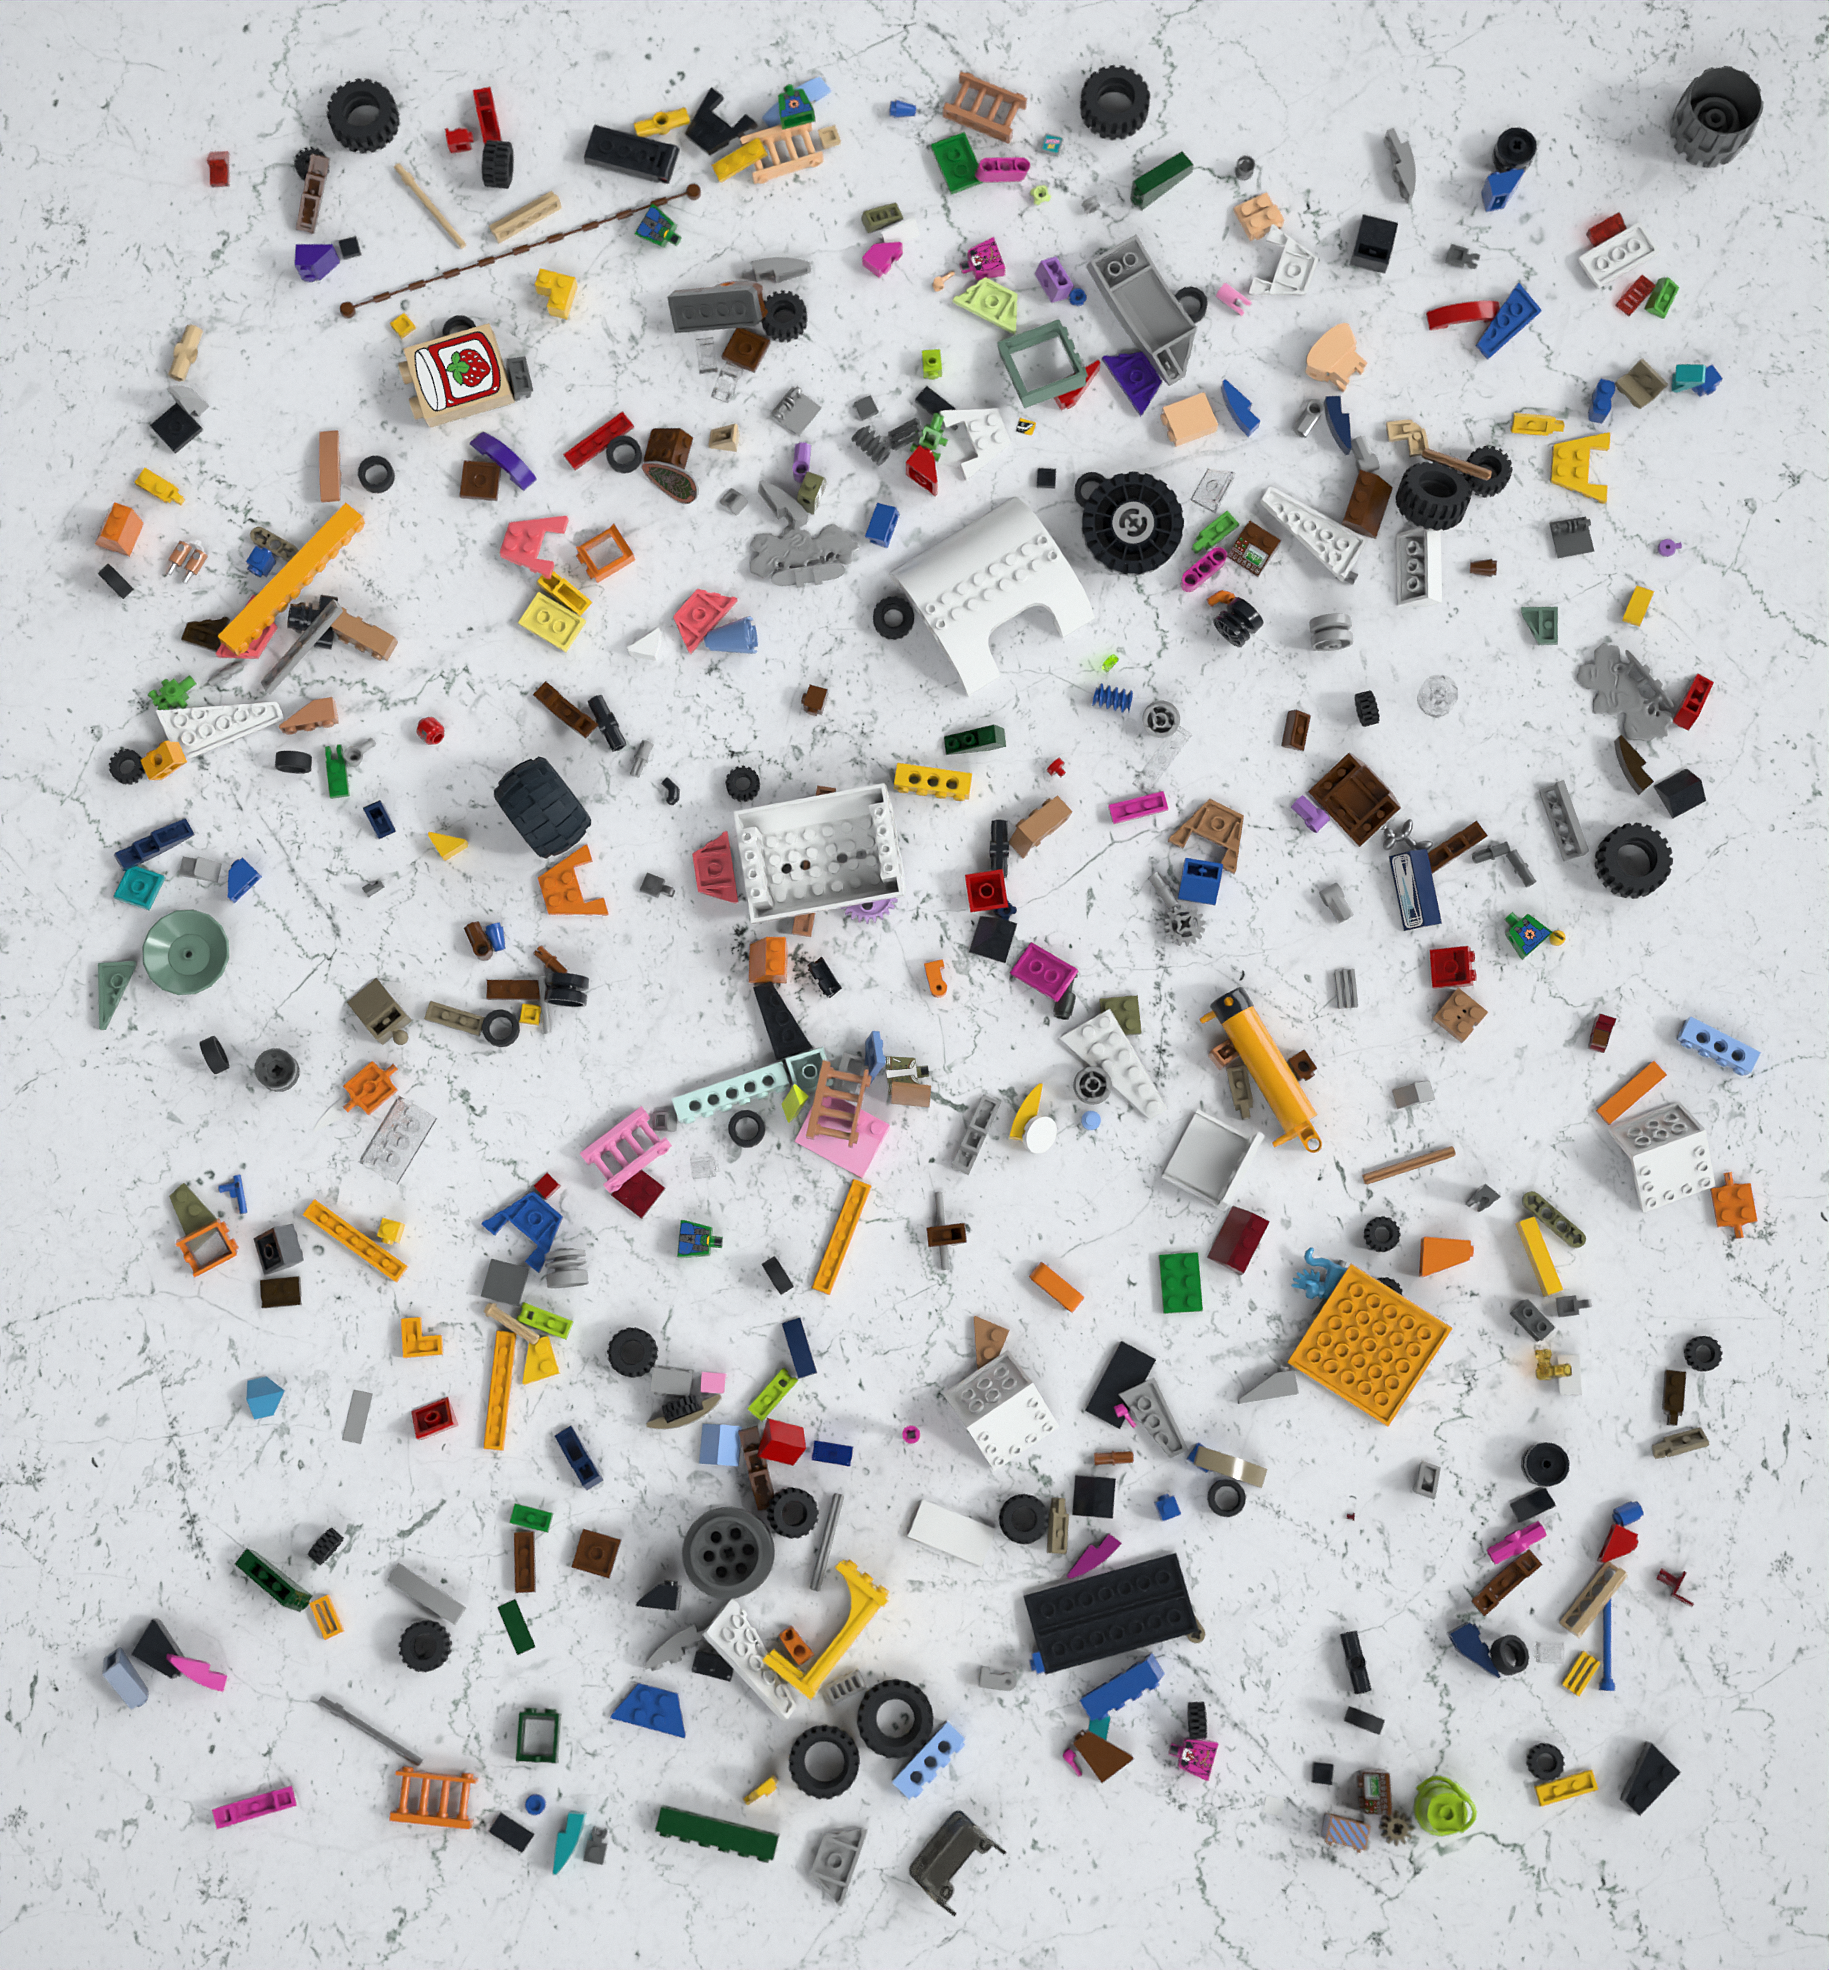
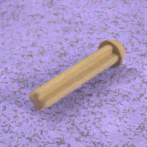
M490 1302L485 1307L484 1313H486L487 1317L491 1316L531 1344L535 1345L539 1340V1335L497 1308L496 1303L492 1304Z

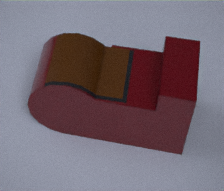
M1598 1014L1595 1017L1588 1049L1601 1053L1605 1052L1617 1018L1604 1014Z

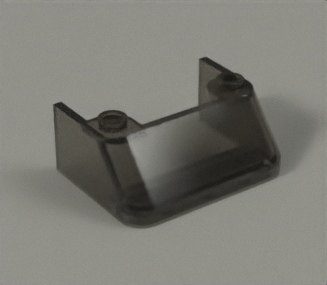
M957 1810L950 1815L911 1863L909 1874L936 1904L955 1917L957 1913L947 1903L954 1893V1886L950 1882L953 1876L975 1850L980 1854H985L994 1847L1003 1855L1007 1852L969 1816Z

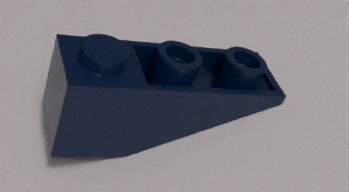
M1466 1622L1447 1632L1457 1652L1496 1678L1501 1677L1491 1661L1489 1647L1485 1642L1482 1643L1479 1638L1481 1633L1475 1624L1472 1625L1471 1622Z

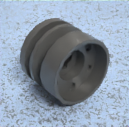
M271 1048L264 1051L257 1058L255 1075L257 1080L267 1089L274 1092H284L291 1089L297 1083L300 1076V1068L297 1061L287 1051L280 1048ZM277 1067L283 1070L280 1072L279 1076L276 1073H274L275 1071H277Z

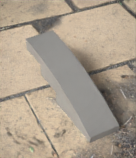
M983 1094L951 1168L969 1175L1001 1104L1000 1101Z
M398 1563L388 1579L389 1582L454 1625H456L466 1609L464 1605L440 1588L432 1585L400 1563Z

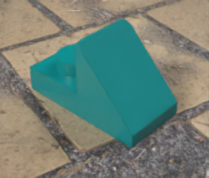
M1676 365V372L1672 374L1671 391L1678 393L1704 384L1706 365Z

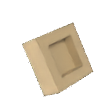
M835 125L818 130L823 149L841 144Z

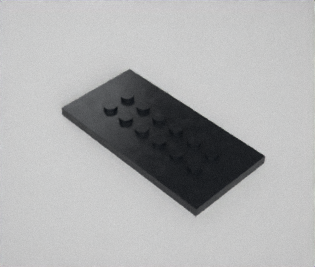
M1177 1553L1023 1596L1045 1675L1199 1632Z

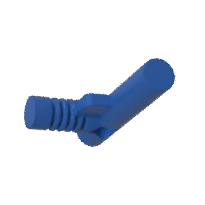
M241 1175L233 1176V1183L218 1186L219 1192L230 1191L231 1198L237 1197L240 1214H246L248 1212ZM239 1182L240 1187L236 1188L235 1185Z

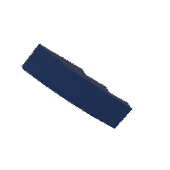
M185 818L151 832L150 836L135 841L132 846L115 852L114 857L122 871H126L194 836V832Z

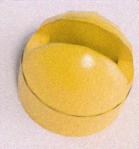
M1560 930L1553 931L1549 936V941L1554 946L1562 945L1566 939L1564 932ZM1554 934H1557L1563 939L1561 940L1560 938L1554 936Z

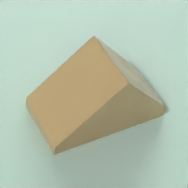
M732 424L712 429L708 447L737 452L740 435L738 425Z

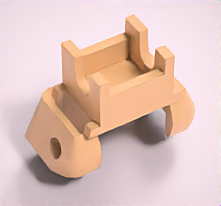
M1341 323L1327 331L1313 345L1306 359L1307 368L1305 372L1308 376L1321 382L1323 380L1325 382L1330 380L1342 392L1346 390V386L1350 382L1348 378L1355 371L1361 375L1367 365V362L1355 352L1357 341L1349 324Z

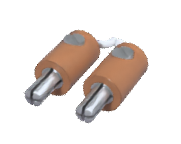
M197 539L195 541H187L186 543L179 541L168 559L171 563L166 570V574L171 576L177 566L181 567L192 549L188 544L197 543L201 551L195 549L184 567L187 572L181 581L187 584L193 574L197 575L208 557L200 545L201 542Z

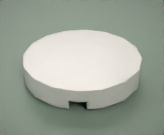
M1037 1115L1031 1118L1024 1128L1026 1131L1025 1135L1022 1136V1140L1027 1150L1036 1154L1044 1153L1055 1141L1057 1134L1055 1122L1047 1116Z

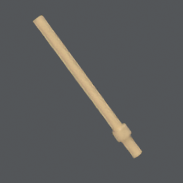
M400 163L396 164L394 169L402 177L401 180L404 184L413 190L457 245L463 249L466 246L463 239L415 183L414 177L407 173Z

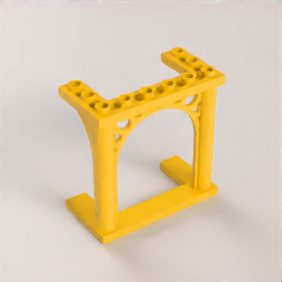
M843 1559L835 1567L846 1580L850 1590L851 1610L849 1618L841 1632L809 1673L806 1675L776 1649H773L762 1660L810 1700L821 1687L820 1684L880 1607H884L890 1599V1596H888L889 1591L881 1584L877 1587L872 1583L874 1579L866 1572L861 1574L856 1570L858 1566L850 1559L848 1561Z

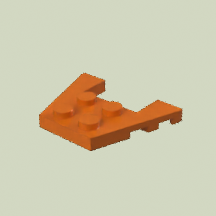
M587 844L538 877L549 915H609L604 898L584 903L574 868L593 862Z

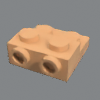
M1267 192L1234 207L1233 210L1250 241L1263 238L1270 232L1272 224L1280 230L1284 223V218L1277 205H1273Z

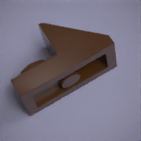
M965 1223L927 1227L928 1247L955 1246L967 1243Z

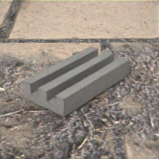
M1355 969L1335 970L1338 1009L1357 1008L1358 997ZM1347 974H1350L1353 1004H1350ZM1340 975H1343L1346 1004H1343Z

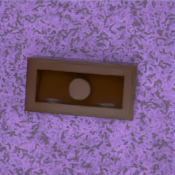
M1297 709L1288 711L1282 747L1304 751L1311 715Z

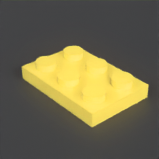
M538 592L518 624L566 653L586 624V620Z

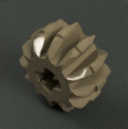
M1394 1810V1817L1387 1815L1388 1820L1383 1817L1381 1818L1385 1825H1379V1829L1385 1831L1380 1835L1382 1838L1387 1837L1386 1842L1388 1844L1393 1841L1394 1845L1398 1846L1400 1840L1405 1845L1406 1840L1404 1837L1412 1838L1408 1831H1414V1828L1407 1826L1412 1823V1820L1410 1818L1405 1820L1406 1813L1403 1812L1399 1816V1811ZM1395 1823L1397 1825H1400V1827L1398 1828V1833L1395 1831L1392 1832Z

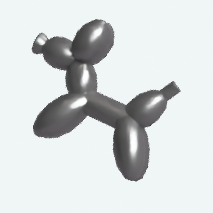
M1408 819L1404 823L1402 832L1394 833L1391 828H1387V825L1381 829L1384 830V835L1387 837L1383 843L1384 850L1392 849L1396 842L1403 840L1411 848L1410 851L1428 850L1433 846V842L1426 840L1416 843L1410 837L1413 829L1412 819Z

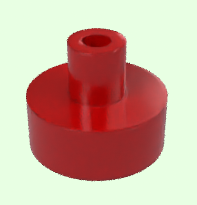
M1058 758L1046 771L1051 776L1057 773L1060 777H1063L1066 774L1062 769L1065 762Z

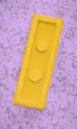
M1592 1769L1534 1786L1540 1807L1599 1790Z

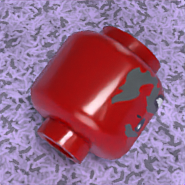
M427 717L418 722L416 732L426 744L433 745L443 740L445 729L437 719Z

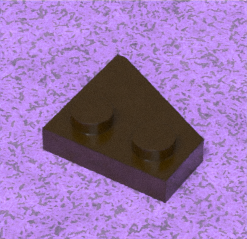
M222 617L223 619L218 620L207 619L201 622H187L181 640L182 642L217 652L221 645L218 635L228 626L230 619Z

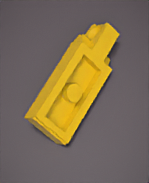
M1514 413L1511 433L1549 436V434H1553V431L1563 432L1565 424L1563 420H1556V417L1549 415Z
M145 467L134 482L137 486L165 503H171L173 500L177 504L182 505L185 501L183 496L178 493L179 489L175 485Z

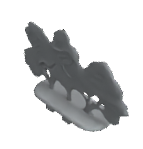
M835 524L823 529L817 539H812L810 532L806 530H801L800 528L794 530L791 525H788L784 529L781 539L773 536L771 533L758 534L754 537L750 545L756 552H759V555L750 561V572L765 578L773 571L778 570L771 578L772 583L778 586L796 585L799 588L804 587V583L815 582V585L823 584L822 581L841 577L845 573L844 566L833 562L837 560L842 564H851L854 560V552L860 549L858 543L852 541L850 534L842 531ZM830 552H833L834 555H833L832 559H831V558L828 559V562H827V561H826V556H827ZM811 560H818L823 563L807 566V563ZM791 565L797 566L796 568H789Z
M1606 643L1600 645L1594 651L1595 665H1581L1577 674V680L1586 689L1598 690V695L1593 700L1594 714L1607 712L1609 715L1617 716L1620 712H1624L1626 714L1624 731L1626 738L1630 740L1651 741L1655 737L1660 739L1667 737V727L1673 723V715L1666 710L1662 711L1659 709V700L1662 699L1670 708L1675 707L1661 689L1663 685L1659 679L1655 681L1649 674L1651 669L1646 664L1642 666L1630 651H1625L1630 663H1622L1618 646H1608ZM1619 666L1624 667V668H1623L1622 670H1620V671L1617 670V668H1618ZM1634 666L1643 679L1637 681L1630 677L1628 674L1631 667ZM1646 682L1656 692L1652 698L1643 697L1639 691L1640 686ZM1644 700H1649L1648 704L1643 703ZM1653 702L1652 706L1655 709L1652 714H1649L1648 707Z

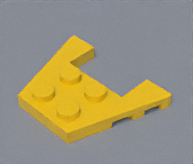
M1607 432L1554 444L1552 447L1550 482L1568 490L1577 491L1585 497L1599 500L1598 502L1605 504L1607 502L1608 485L1588 484L1590 449L1602 451L1610 449L1611 433Z

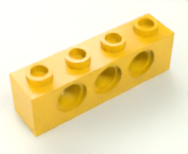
M897 763L894 789H897V792L900 793L911 791L916 792L920 796L932 794L940 799L953 797L956 801H965V799L969 800L972 773ZM917 777L919 782L912 784L909 782V779ZM934 779L938 784L931 787L928 785L929 780ZM949 782H954L957 787L955 789H948L946 785Z

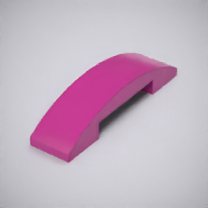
M289 1786L212 1809L216 1828L220 1829L297 1806L293 1787Z

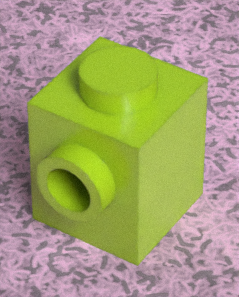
M940 349L922 350L924 378L935 380L942 377Z

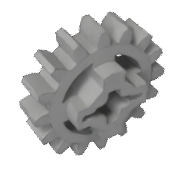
M1182 904L1180 910L1174 907V913L1168 912L1167 916L1170 919L1166 918L1164 920V923L1168 924L1164 926V930H1169L1166 937L1172 936V943L1177 940L1178 946H1181L1182 942H1185L1187 947L1190 941L1196 944V938H1202L1199 932H1205V928L1201 926L1205 925L1206 922L1200 920L1203 914L1197 915V908L1192 911L1191 905H1189L1187 909H1184ZM1179 914H1188V915L1181 917ZM1194 919H1195L1196 922H1197V929H1196V927L1193 925V920H1194ZM1189 920L1188 926L1180 931L1182 924ZM1172 922L1176 925V932L1172 928ZM1187 934L1190 936V937H1181L1182 935H1187Z

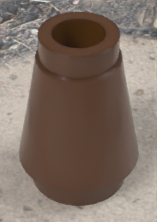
M1486 559L1470 562V573L1492 577V575L1497 574V560Z

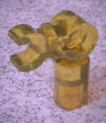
M1551 1349L1535 1351V1356L1538 1360L1535 1375L1538 1380L1550 1381L1555 1378L1572 1375L1570 1364L1552 1365L1550 1363Z

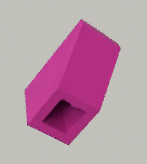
M902 243L873 244L862 257V265L880 278L883 274L889 272L891 264L895 260L898 261L903 254Z

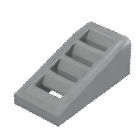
M859 1669L823 1687L831 1706L867 1688ZM854 1676L860 1686L858 1688L855 1687L851 1679ZM848 1680L852 1688V1691L850 1692L848 1691L844 1683V1681ZM838 1684H841L845 1692L844 1695H841ZM834 1687V1690L838 1696V1698L834 1699L832 1692L830 1690V1688Z

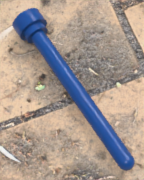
M1611 1599L1603 1608V1678L1599 1682V1690L1615 1691V1683L1611 1679Z

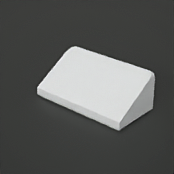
M914 216L881 232L883 243L901 242L903 244L919 236V229Z

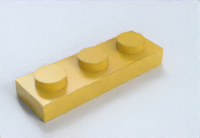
M757 137L711 166L718 180L722 183L768 154L761 140Z

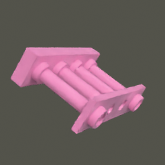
M642 1106L580 1153L588 1165L595 1163L607 1179V1182L603 1185L609 1193L620 1189L624 1182L658 1156L667 1153L672 1146L666 1137L660 1140L647 1123L650 1116ZM638 1127L642 1128L654 1144L646 1152L631 1135ZM623 1139L629 1143L638 1155V1158L630 1164L616 1147L617 1143ZM607 1151L612 1153L623 1168L616 1175H613L601 1160V1156Z

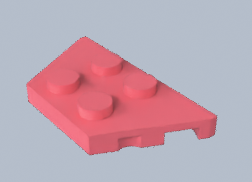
M697 589L676 612L673 618L690 654L704 640L707 632L712 631L737 602L736 597H726L719 593H709L706 590Z
M252 595L246 606L255 598L256 595ZM274 622L270 626H266L261 636L256 640L254 639L249 644L247 651L239 656L235 655L223 644L220 645L215 654L219 658L258 659L277 630V626Z
M725 831L714 841L707 843L704 848L692 854L697 889L699 893L738 904L728 832Z

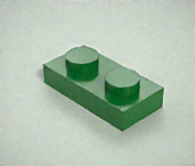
M514 1503L509 1523L549 1533L554 1513Z

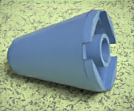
M751 616L744 617L707 632V636L704 637L705 646L709 647L710 651L745 654L757 653V650H754V647L758 646L757 631L755 625L752 626L750 622L753 621V618Z

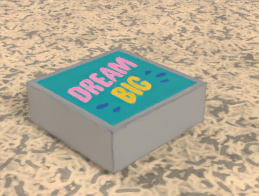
M1046 133L1041 153L1058 157L1063 138Z

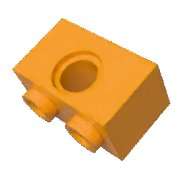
M170 741L160 743L157 749L146 753L147 756L140 760L149 780H163L187 763L179 742Z

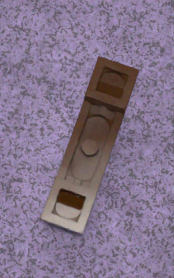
M546 681L533 694L556 717L585 739L598 726L593 719L582 713Z
M1528 1549L1496 1575L1477 1593L1471 1602L1485 1617L1505 1596L1524 1579L1530 1577L1543 1564Z

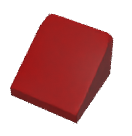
M546 1173L534 1187L548 1200L561 1185Z

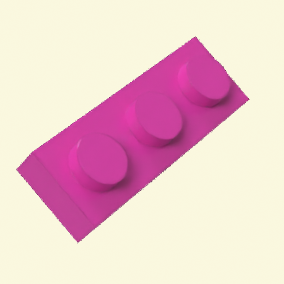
M1164 791L1108 805L1113 825L1168 811L1169 809Z

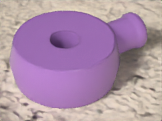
M1670 539L1662 540L1658 545V551L1664 557H1669L1675 553L1676 549L1682 548L1681 542L1675 543Z

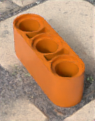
M1040 1262L1029 1275V1278L1071 1313L1074 1312L1085 1298L1043 1262Z

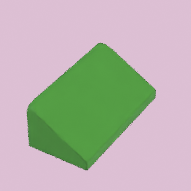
M1669 277L1658 279L1644 309L1658 317L1665 318L1680 287Z

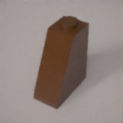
M1081 1730L1073 1736L1075 1740L1072 1743L1101 1783H1104L1134 1760L1130 1753L1090 1730L1086 1732Z

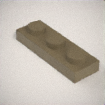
M430 1001L424 1017L427 1021L479 1037L485 1018Z

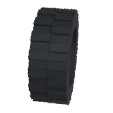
M889 596L886 599L883 598L880 603H877L873 611V624L877 633L879 632L880 636L886 637L889 640H897L905 635L907 636L914 624V613L910 603L906 602L904 598H898V596ZM892 609L900 611L903 616L901 624L896 627L887 625L884 620L886 612Z

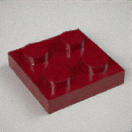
M641 1169L624 1182L622 1187L614 1191L611 1196L643 1219L666 1188Z

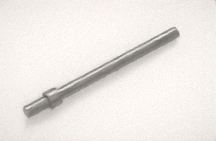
M321 1696L318 1703L330 1710L332 1715L343 1718L418 1767L422 1763L423 1759L350 1714L339 1703L335 1704L324 1696Z

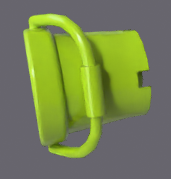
M1431 1776L1416 1787L1418 1794L1415 1797L1413 1806L1415 1820L1421 1829L1430 1835L1442 1837L1456 1834L1457 1832L1464 1833L1476 1821V1806L1471 1800V1796L1457 1782L1454 1783L1449 1778L1443 1776ZM1465 1802L1470 1805L1472 1811L1471 1819L1468 1822V1811Z

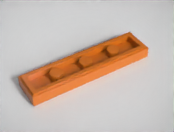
M1652 1061L1601 1105L1596 1112L1610 1125L1667 1074L1655 1061Z

